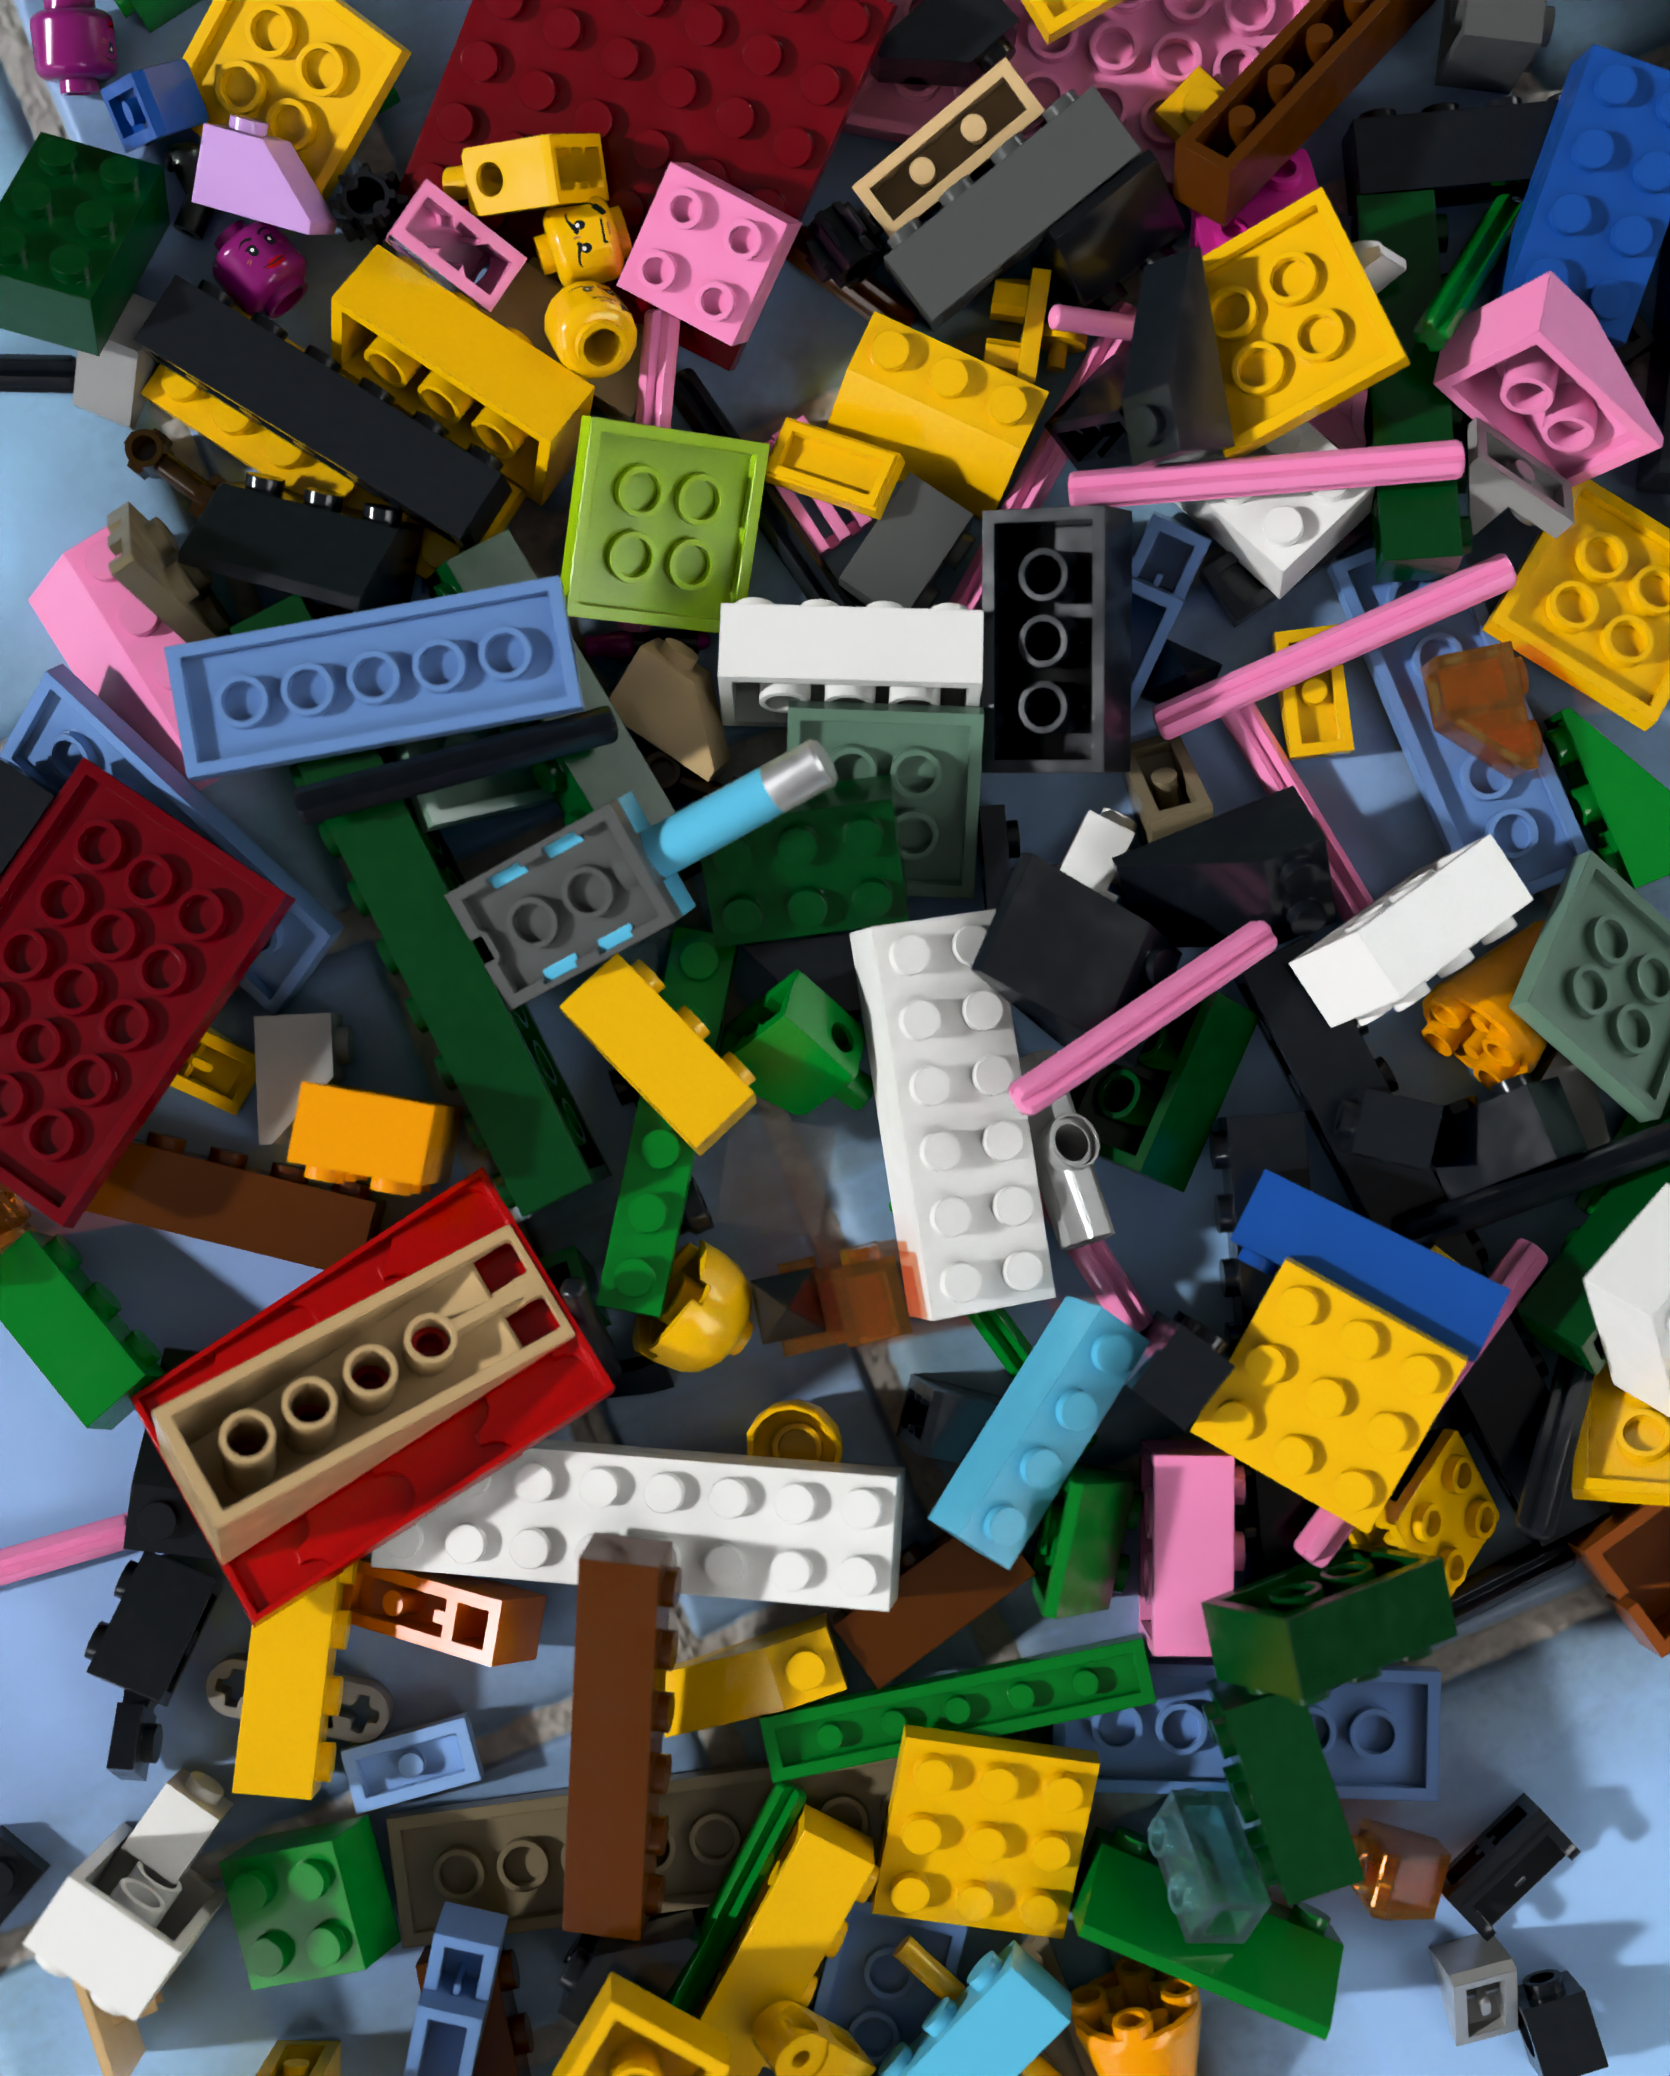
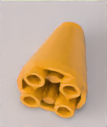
M1546 919L1544 921H1535L1441 981L1422 1001L1423 1016L1428 1023L1421 1031L1424 1041L1435 1052L1443 1056H1451L1453 1054L1466 1066L1473 1069L1477 1080L1491 1091H1493L1491 1086L1527 1072L1531 1074L1536 1068L1548 1042L1509 1008Z
M1125 1956L1117 1961L1115 1965L1116 1970L1092 1980L1087 1985L1077 1987L1071 1992V2013L1076 2034L1098 2076L1197 2075L1202 2003L1198 1986Z

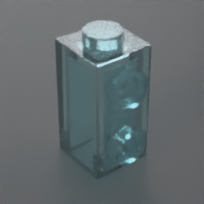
M1196 1788L1171 1790L1147 1828L1148 1844L1151 1853L1157 1858L1168 1889L1169 1906L1172 1912L1177 1915L1186 1943H1245L1272 1903L1230 1793L1227 1791H1200Z

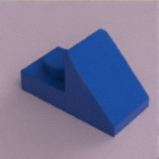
M177 59L130 72L100 90L126 153L209 121L208 112L185 59Z

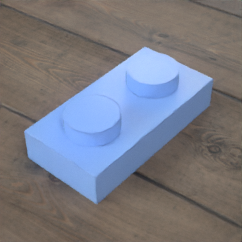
M468 1712L378 1736L376 1739L366 1743L345 1745L340 1751L356 1814L480 1781L484 1776Z

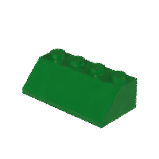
M1116 1826L1114 1833H1111L1100 1827H1095L1077 1872L1070 1905L1078 1936L1326 2041L1332 2024L1344 1946L1333 1927L1329 1925L1331 1918L1327 1914L1302 1902L1293 1904L1291 1909L1269 1899L1271 1896L1269 1890L1256 1882L1240 1876H1235L1233 1883L1210 1874L1212 1868L1207 1863L1190 1854L1176 1851L1174 1857L1170 1858L1150 1849L1152 1842L1131 1829Z

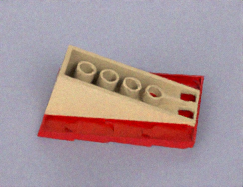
M482 1166L134 1394L130 1399L255 1628L343 1573L344 1569L408 1530L426 1515L522 1456L523 1452L593 1409L599 1402L613 1394L615 1386Z

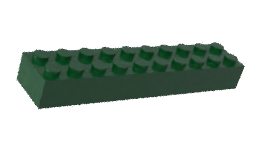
M293 594L229 629L232 635L333 617V614L311 599ZM392 746L295 763L289 766V771L296 787H301L397 760ZM410 798L335 817L318 824L319 833L327 849L335 859L343 856L354 878L347 882V888L354 904L364 917L372 914L383 938L376 941V946L384 964L394 976L401 973L412 995L405 999V1004L414 1024L423 1034L430 1031L441 1053L434 1057L440 1077L451 1092L459 1089L470 1113L463 1116L471 1139L479 1150L489 1149L499 1170L493 1174V1181L505 1205L509 1209L517 1206L521 1216L524 1217L544 1210L611 1176L612 1173L527 1003L511 1011L509 1010L484 964L494 959L482 936L470 942L444 896L465 884L466 881L440 829L422 833Z

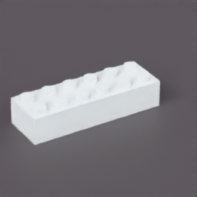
M996 909L873 926L849 933L908 1314L910 1317L930 1321L1056 1298L1028 1114L1023 1115L1019 1112L1008 1093L1010 1084L1022 1077L1011 1005L1008 1000L971 970L996 913Z

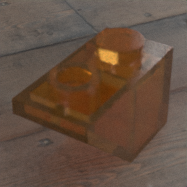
M1511 641L1435 656L1421 667L1432 724L1436 732L1509 779L1522 777L1539 768L1537 758L1541 757L1543 752L1541 732L1534 719L1528 720L1523 697L1529 690L1528 672L1522 657L1514 656Z
M1363 1817L1359 1834H1351L1366 1880L1350 1886L1371 1917L1384 1921L1434 1919L1451 1854L1435 1837Z

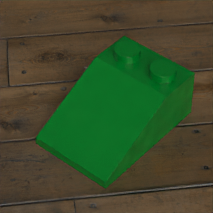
M1076 1462L1041 1518L1032 1560L1036 1574L1028 1579V1583L1043 1617L1060 1619L1107 1610L1110 1606L1112 1592L1122 1594L1129 1569V1555L1121 1554L1126 1529L1136 1530L1143 1502V1493L1134 1491L1136 1481L1129 1473Z

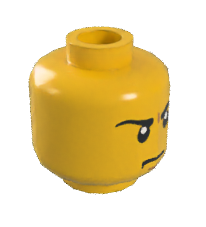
M591 196L588 202L556 206L546 210L543 215L545 234L533 237L544 276L557 273L564 287L578 281H595L601 284L619 278L625 266L624 259L629 257L632 250L629 233L620 207L609 208L607 202L599 196Z
M578 281L562 288L551 299L545 313V334L551 348L567 369L586 379H601L619 372L630 361L637 345V327L630 311L620 297L608 286L595 281Z

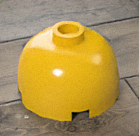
M699 1240V1248L692 1243L683 1246L675 1254L663 1318L637 1315L632 1334L634 1350L655 1363L680 1372H700L719 1364L729 1354L732 1356L739 1354L748 1343L753 1332V1323L749 1321L752 1312V1293L749 1282L740 1266L725 1253L705 1241Z

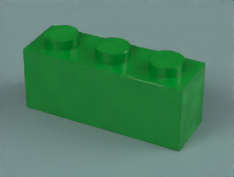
M27 1230L0 1255V1321L86 1428L113 1430L135 1410L130 1397L166 1374L157 1363L161 1358V1353L144 1333L137 1329L131 1331L118 1315L122 1310L119 1300L103 1284L97 1281L92 1283L79 1268V1265L84 1261L81 1254L66 1238L59 1234L51 1236Z

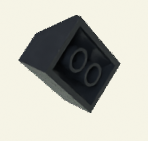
M247 472L245 481L220 482L179 549L177 563L355 611L411 602L424 526L402 521L403 510L377 503H364L363 510L344 506L343 494L320 488L305 487L304 495L284 490L286 480L263 473Z

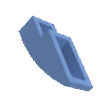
M1155 510L1132 557L1131 715L1212 541L1210 535Z
M445 1901L433 1935L424 1987L416 2009L404 2076H474L509 1915Z

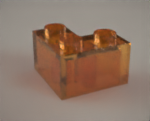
M876 1240L840 1249L841 1261L817 1266L815 1255L777 1264L780 1274L810 1267L814 1268L827 1330L826 1332L781 1341L784 1356H794L847 1343L848 1348L912 1333L893 1250L880 1251Z

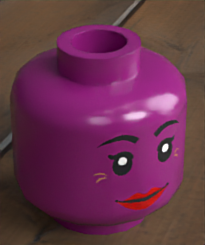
M43 0L44 9L36 12L30 18L33 56L37 74L46 81L59 83L61 95L87 96L99 94L98 82L113 78L119 68L112 17L108 12L96 8L95 0Z
M239 220L229 225L217 237L214 246L219 252L212 264L213 277L247 315L253 316L255 312H258L262 315L267 314L271 319L278 318L293 308L306 293L308 284L304 279L307 274V260L277 226L260 221L247 226L242 220Z

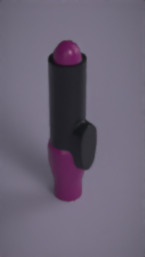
M685 629L653 630L644 633L624 630L614 631L600 636H586V656L617 659L618 664H630L639 647L657 637L663 641L666 638L678 640L691 648L696 654H699V650L707 648L710 645L711 639L704 632Z

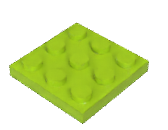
M582 415L561 573L568 616L720 633L721 603H736L738 600L748 597L770 444Z

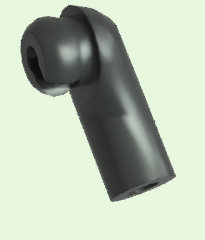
M192 141L175 143L166 152L165 165L168 172H175L186 197L173 227L188 237L202 241L216 209L191 202L200 145Z

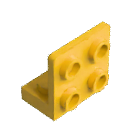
M1443 1429L1398 1500L1392 1501L1388 1499L1369 1534L1355 1527L1346 1539L1349 1545L1354 1543L1442 1557L1450 1598L1456 1588L1463 1583L1467 1570L1486 1540L1494 1533L1500 1518V1513L1459 1431Z

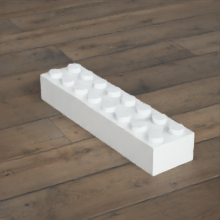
M544 1439L523 1452L522 1456L426 1515L414 1526L374 1550L371 1557V1567L578 1585L579 1557L593 1534L601 1533L673 1542L672 1566L681 1567L682 1571L680 1594L889 1612L898 1599L906 1468Z

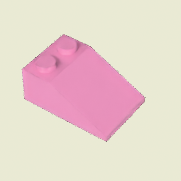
M1552 271L1465 315L1452 338L1448 340L1443 350H1440L1433 385L1472 420L1475 417L1482 420L1570 481L1572 487L1660 449L1663 446L1664 436L1595 314Z

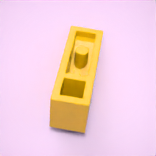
M827 1613L675 1664L673 1671L666 1670L665 1691L675 1693V1710L671 1730L669 1733H664L665 1738L785 1711L847 1690V1672Z

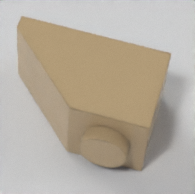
M657 637L639 647L609 700L625 726L709 782L725 770L731 760L711 672L697 664L698 655L687 645L673 638H666L663 641Z

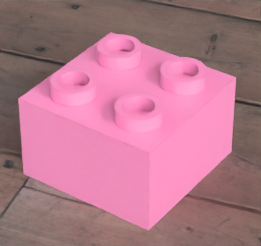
M670 162L616 286L730 346L748 342L802 222L689 162Z

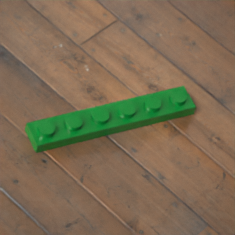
M675 926L663 981L665 988L661 991L660 997L675 1012L682 1005L687 1006L710 1031V1034L703 1041L717 1054L739 945L716 947L713 933ZM641 1095L639 1096L596 1305L598 1307L662 1319L696 1152Z
M1141 1633L886 1686L880 1690L877 1688L810 1702L785 1711L760 1716L759 1721L772 1783L896 1758L899 1755L904 1724L996 1737L1157 1702L1144 1641Z

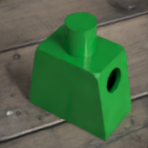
M798 969L725 1025L717 1055L722 1058L728 1051L733 1053L756 1078L749 1086L754 1094L794 1115H807L831 1096L853 1111H858L868 1103L874 1093L872 1077L859 1068L866 1041L864 1027Z

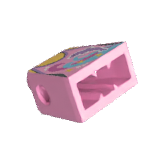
M428 179L424 180L385 239L390 246L403 256L414 261L425 273L447 290L464 294L477 307L488 312L492 311L528 259ZM488 263H490V266L485 275L477 283H475L476 277L478 276L480 271Z

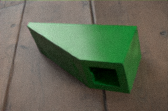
M1566 708L1545 719L1543 722L1547 732L1543 734L1544 744L1552 763L1558 768L1563 767L1572 788L1568 792V801L1578 823L1582 826L1587 825L1597 847L1593 852L1633 889L1670 875V790L1572 709Z

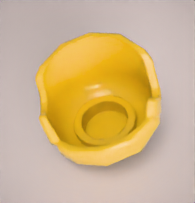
M802 1399L775 1402L756 1417L746 1433L747 1455L840 1463L842 1460L843 1442L839 1426L823 1407Z

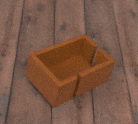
M1612 1502L1609 1504L1611 1512L1567 1535V1543L1596 1586L1608 1593L1604 1597L1638 1643L1664 1658L1670 1653V1506Z

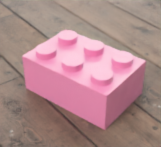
M1140 1440L1139 1492L1143 1493V1502L1139 1519V1633H1141L1153 1656L1212 1657L1201 1602L1234 1590V1571H1244L1243 1531H1235L1234 1505H1244L1246 1480L1244 1466L1235 1465V1457L1206 1440Z

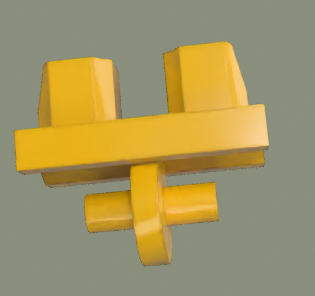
M1035 267L1032 269L1030 280L1019 278L995 279L989 319L1023 324L1021 341L1015 342L987 337L983 357L984 362L1035 385L1040 349L1048 351L1047 370L1064 372L1067 354L1084 352L1087 349L1088 335L1056 331L1051 329L1049 324H1044L1052 270Z

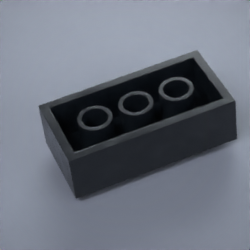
M1108 505L982 511V610H984L982 773L1130 772L1132 511Z

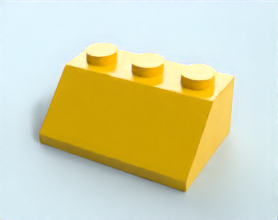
M874 311L846 370L825 429L900 453L905 461V465L897 482L902 484L909 472H911L973 513L974 518L982 521V511L998 510L1043 415L1049 392Z

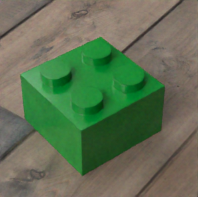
M369 1815L258 1836L219 1862L252 1990L363 1971L368 1969L401 1941Z

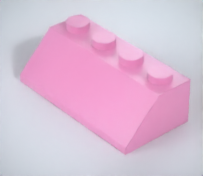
M106 526L64 552L28 601L74 675L187 779L164 647L185 644L186 642L112 576L109 570V563L123 553L115 556L108 548V536L111 534ZM222 777L196 782L187 780L201 791Z

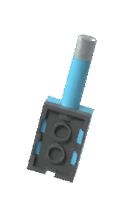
M809 739L652 826L632 791L444 896L470 942L480 936L484 939L494 957L484 966L511 1011L679 920L696 905L677 872L835 786L837 773L823 746L818 741Z

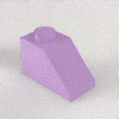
M230 114L228 125L204 123L191 202L306 235H335L337 221L290 141L267 135L269 123Z

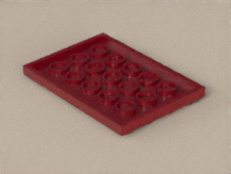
M84 757L0 878V1183L61 1227L72 1229L296 900Z

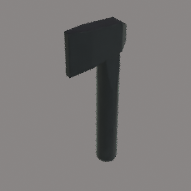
M570 1277L562 1283L560 1291L570 1313L615 1386L613 1394L607 1398L650 1394L674 1387V1380L668 1367L655 1363L645 1356L621 1361L588 1286L582 1278Z

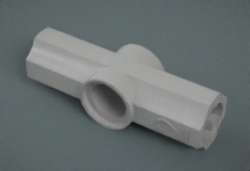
M1047 1049L1020 1057L1021 1076L1057 1052ZM1068 1092L1036 1115L1028 1114L1038 1185L1059 1250L1064 1251L1084 1247L1115 1235L1093 1166L1099 1154V1136L1094 1126L1085 1117L1076 1113L1070 1092Z

